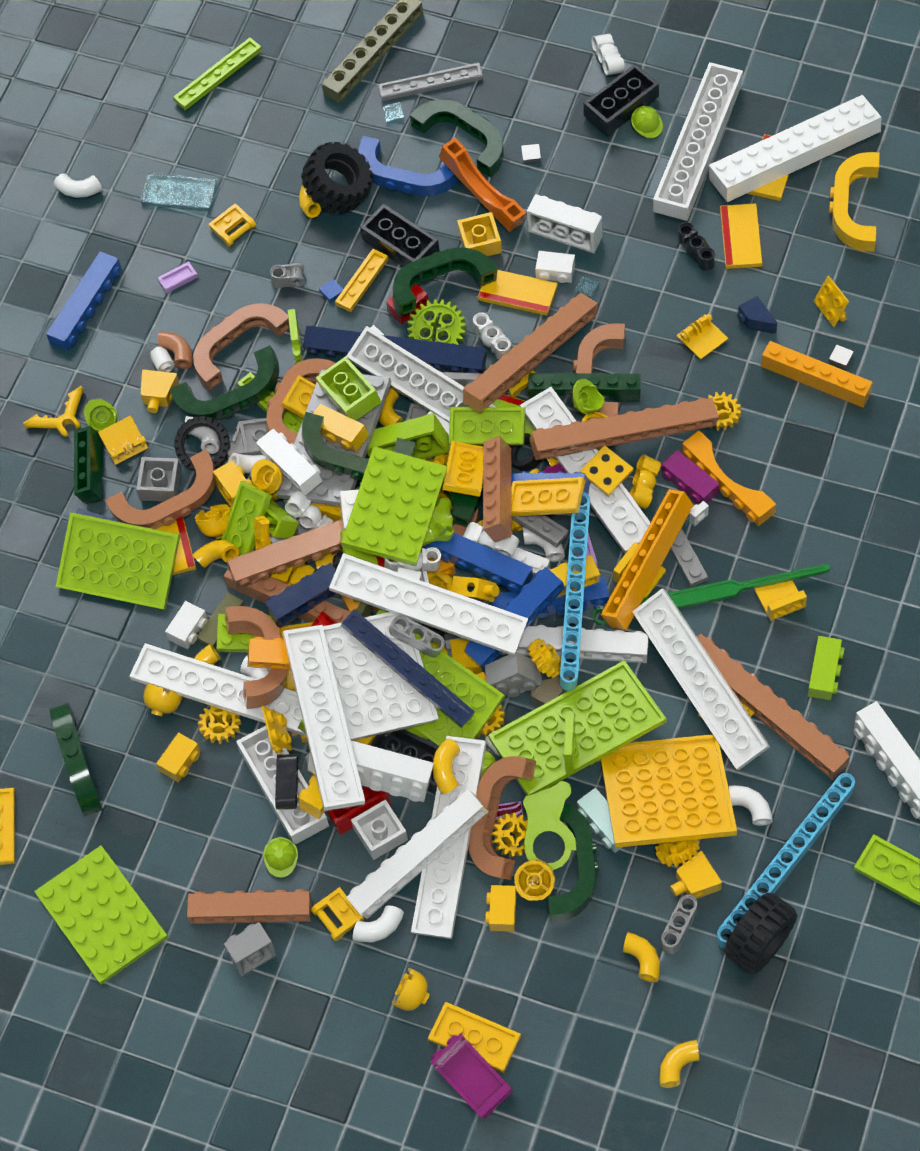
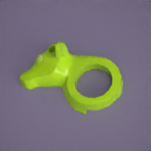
M441 497L437 500L423 546L435 541H450L454 535L453 517L451 514L452 504L446 497Z
M560 781L551 788L527 795L523 800L528 818L524 841L527 859L540 860L534 852L533 844L535 838L544 831L557 833L565 843L563 856L555 862L547 863L553 871L562 867L569 859L571 851L576 850V840L573 833L560 821L564 802L571 794L570 784L564 781Z

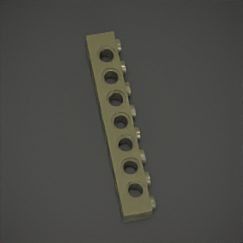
M397 0L396 4L386 12L385 16L377 21L375 27L366 33L363 40L357 43L350 54H347L344 60L334 68L333 72L323 80V94L340 104L423 14L422 2L419 0Z

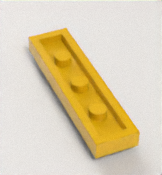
M372 249L335 300V305L351 313L389 260L388 255Z

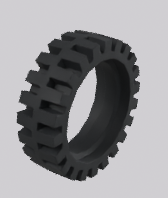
M201 416L188 419L177 430L174 439V448L178 459L187 468L196 471L191 459L185 452V438L196 427H210L216 431L221 443L219 452L212 459L215 468H219L226 461L228 450L230 449V438L226 429L221 423L210 417Z

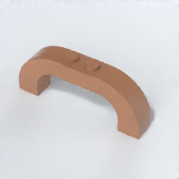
M251 304L238 309L230 316L225 317L217 326L212 327L200 339L193 355L197 377L201 384L210 391L223 381L221 371L212 363L214 356L246 330L256 326L270 329L279 338L290 329L288 314L270 304Z
M606 324L590 331L579 346L578 358L574 360L573 371H576V373H592L593 361L598 353L606 349H624L625 324ZM604 402L603 407L596 412L606 414L607 416L618 415V402Z
M319 358L307 359L295 364L286 372L281 383L278 382L275 387L274 397L271 396L267 404L269 408L266 418V434L274 429L278 434L280 432L283 433L289 444L295 443L298 433L289 430L284 425L282 419L287 409L282 407L281 404L298 375L312 383H316V377L320 374L321 369L327 370L335 362Z
M207 449L190 457L196 470V479L188 490L147 510L133 508L128 504L123 492H120L105 500L117 521L157 529L164 525L172 524L180 517L190 515L192 511L202 506L209 499L215 488L216 480L213 473L215 466Z
M246 606L225 607V623L228 634L248 633L255 637H264L265 640L280 638L275 622L262 611ZM268 669L269 673L265 677L258 680L244 681L243 697L246 709L259 708L276 700L285 688L287 670Z
M518 756L502 758L486 770L479 782L476 797L489 812L472 826L468 849L475 865L490 876L511 880L515 860L503 858L495 852L490 833L494 830L492 825L496 821L500 797L504 787L514 779L532 781L536 765L535 760Z

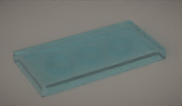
M148 173L141 204L210 212L217 180Z

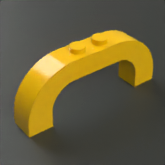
M877 152L860 153L845 160L836 172L834 187L830 188V198H833V202L830 201L829 212H833V229L844 244L860 251H875L876 226H863L851 220L848 214L849 186L859 178H878L880 153Z

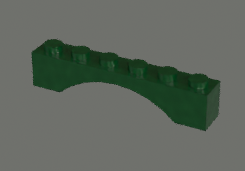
M529 373L528 377L529 399L550 387L553 388L558 397L573 394V387L576 381L587 379L597 387L601 395L620 401H640L641 374Z

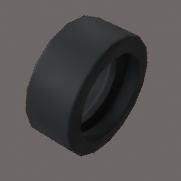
M525 433L524 444L530 442L531 434ZM509 445L511 448V464L522 471L534 469L542 460H535L532 450L531 455L526 460L520 462L517 459V455L522 446Z

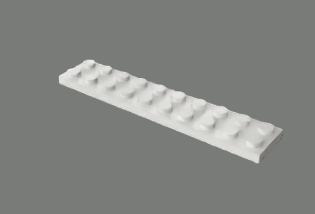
M552 387L520 405V407L526 408L525 416L535 430L538 428H552L555 425H569L576 422ZM598 450L581 451L555 456V458L566 473L580 472L597 454ZM590 483L588 495L591 508L626 554L634 542L640 543L650 525V521L622 483L609 497Z
M344 553L329 587V591L400 616H405L411 620L507 654L515 655L528 622V618Z
M662 588L632 611L736 770H740L770 747L667 591Z
M318 625L283 631V638L324 811L365 804V798L323 626Z
M146 643L144 644L129 676L130 680L145 685L149 683L162 687L164 691L169 692L171 690L179 696L265 723L262 707L246 709L243 697V682L258 679ZM284 688L281 695L270 704L265 705V707L280 712L286 717L287 731L306 736L304 732L298 729L302 715L297 693Z
M446 736V739L454 740L460 748V753L454 759L452 765L454 776L459 785L447 794H441L437 787L431 819L436 818L441 814L444 807L451 805L457 800V796L460 793L469 789L477 796L486 741ZM472 827L422 870L411 929L412 934L452 939Z

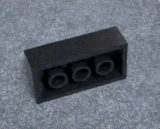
M634 64L583 102L584 116L608 136L631 119L633 112L637 108L648 106L659 97V83Z
M382 204L360 227L362 240L383 254L388 255L389 258L403 267L419 258L440 252L437 238L385 204Z
M405 729L376 735L370 745L432 763L435 752L439 747ZM432 769L427 791L436 795L437 785Z

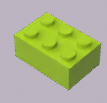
M346 356L316 377L321 390L343 415L355 421L382 403L376 389Z

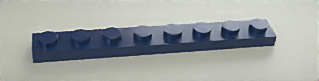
M355 609L341 623L345 630L460 728L473 716L474 710Z

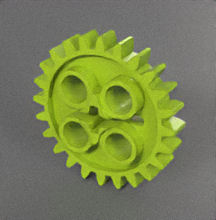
M434 299L433 304L427 301L426 307L420 304L421 310L416 309V315H410L413 320L408 321L410 327L407 328V331L411 333L408 335L410 339L433 341L435 337L434 329H437L435 342L459 345L458 341H464L462 336L466 335V331L463 329L467 328L466 323H464L466 321L465 317H461L463 315L462 311H457L456 305L452 307L450 301L446 305L443 299L440 304L437 303L436 299ZM439 314H442V315L440 316V319H439V326H440V327L437 328V326H438V315H439ZM434 316L433 320H426L427 317ZM446 319H451V320H452V321H451L450 323H448V324H445V323H444V321H445ZM424 333H430L428 337H422ZM442 336H448L444 341L439 340Z

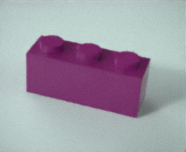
M678 450L662 464V476L667 481L673 482L679 491H684L696 504H700L702 501L708 504L719 493V483Z

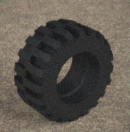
M327 142L314 149L303 167L301 178L303 180V187L307 189V195L312 197V201L315 204L318 203L323 209L328 208L329 211L335 212V210H338V212H345V210H353L354 207L361 203L370 190L373 174L372 170H369V162L365 161L366 158L363 154L358 153L359 150L351 148L346 143L343 145L341 142H334V144ZM325 169L338 171L346 178L349 185H342L333 181Z
M774 893L763 894L750 906L730 934L724 948L726 957L749 974H756L758 971H761L770 962L772 957L776 955L794 928L798 917L796 909Z

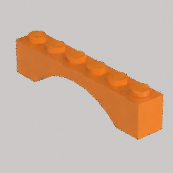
M456 138L442 146L439 158L475 197L492 212L493 216L509 233L523 223L526 212L515 200L501 194L483 177L472 161L467 149Z

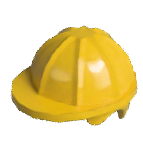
M261 459L254 463L251 470L254 486L268 494H273L280 489L283 482L280 468L267 459Z

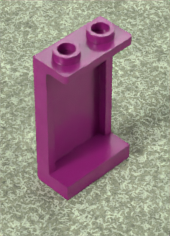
M460 1033L458 1036H452L447 1041L448 1045L443 1050L439 1049L431 1057L433 1060L430 1063L484 1121L514 1090Z

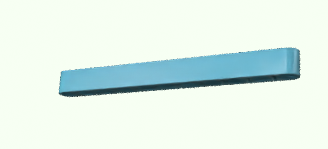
M583 492L581 503H584V505H580L579 513L571 514L559 681L561 688L566 691H571L577 686L590 510V497L585 492ZM574 554H580L582 556L576 557L574 556ZM573 571H579L580 573L574 574ZM572 588H577L579 591H576V592H575V591H572L571 589H572ZM570 606H577L578 608L571 609ZM574 623L577 626L571 627L568 624ZM574 641L576 644L570 645L567 642ZM566 659H573L574 662L569 663ZM565 677H572L573 680L568 681V680H566V679H564V678H565Z
M843 773L837 777L717 931V943L720 948L724 949L727 942L721 936L724 934L730 935L737 925L733 921L741 919L749 908L745 905L749 903L754 904L758 898L766 894L758 892V889L765 888L768 891L767 893L775 894L853 794L855 779L851 774ZM847 783L850 785V787L845 788L842 787L841 784ZM836 798L838 802H831L829 799ZM825 813L827 816L819 817L817 814ZM813 828L815 831L811 833L807 832L805 829ZM801 843L803 847L797 848L793 844ZM789 858L791 862L785 863L782 859ZM777 873L779 874V877L772 878L770 874Z

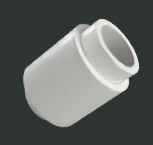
M163 347L154 348L150 355L157 371L171 372L174 362L168 351Z

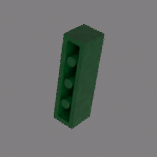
M91 426L74 431V495L85 504L102 499V439L99 433Z

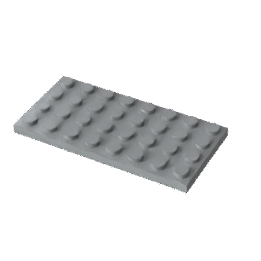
M362 374L376 389L382 403L357 420V422L365 425L369 433L368 438L357 452L350 449L345 450L340 444L336 442L331 443L324 436L320 435L322 441L328 447L359 457H366L392 382L390 377ZM316 382L306 412L314 413L317 407L322 404L341 413L323 393L318 382ZM301 424L294 445L299 450L298 453L300 455L304 454L309 459L310 465L315 464L321 471L319 475L323 481L309 492L306 498L311 500L312 503L340 506V491L354 490L357 480L351 478L350 475L335 474L332 470L316 464L309 457L303 446ZM283 475V482L276 495L278 498L290 499L294 492L300 490Z

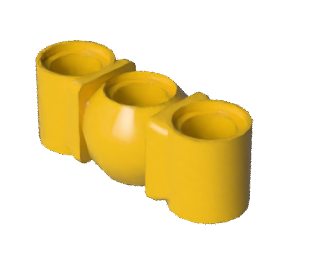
M645 454L637 462L636 474L632 481L633 487H631L629 492L637 505L643 509H646L651 503L653 488L656 484L655 477L658 475L661 467V462Z

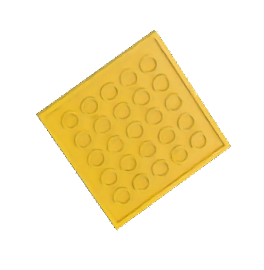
M713 734L632 742L600 759L615 848L737 835L720 745Z

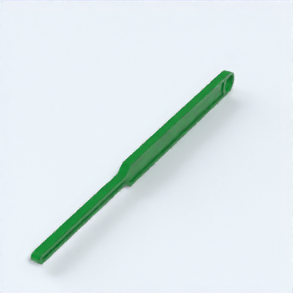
M823 564L743 582L731 579L674 591L668 594L677 608L683 609L735 598L741 591L825 574L830 571V566ZM650 597L643 598L641 604L647 601ZM599 607L593 612V621L600 626L608 625L605 620L599 621L595 618L596 614L602 612L604 607Z

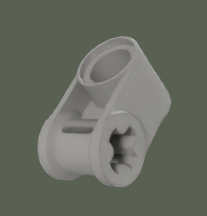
M300 263L273 266L270 269L272 285L275 288L303 286L305 284L303 277L304 266Z

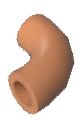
M159 331L158 347H163L174 353V364L178 368H191L193 362L192 349L186 339L177 333Z

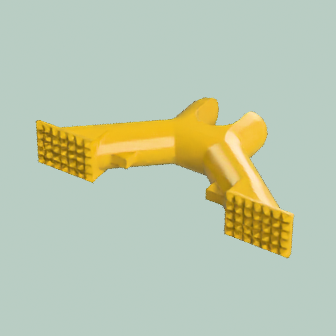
M80 386L68 393L69 400L65 402L66 409L64 414L58 418H48L47 415L39 417L36 414L23 422L25 429H57L64 437L69 436L64 428L67 424H72L79 430L80 422L76 419L75 415L82 393H84L83 387Z

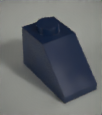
M758 296L739 305L737 317L748 329L772 334L777 332V321Z

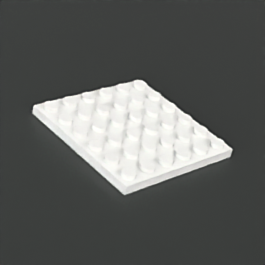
M387 612L365 617V619L424 668L419 650L394 638L389 632L393 619L400 615ZM341 623L323 626L351 741L438 721L439 718L435 705L345 630ZM395 624L398 630L404 629L401 624Z

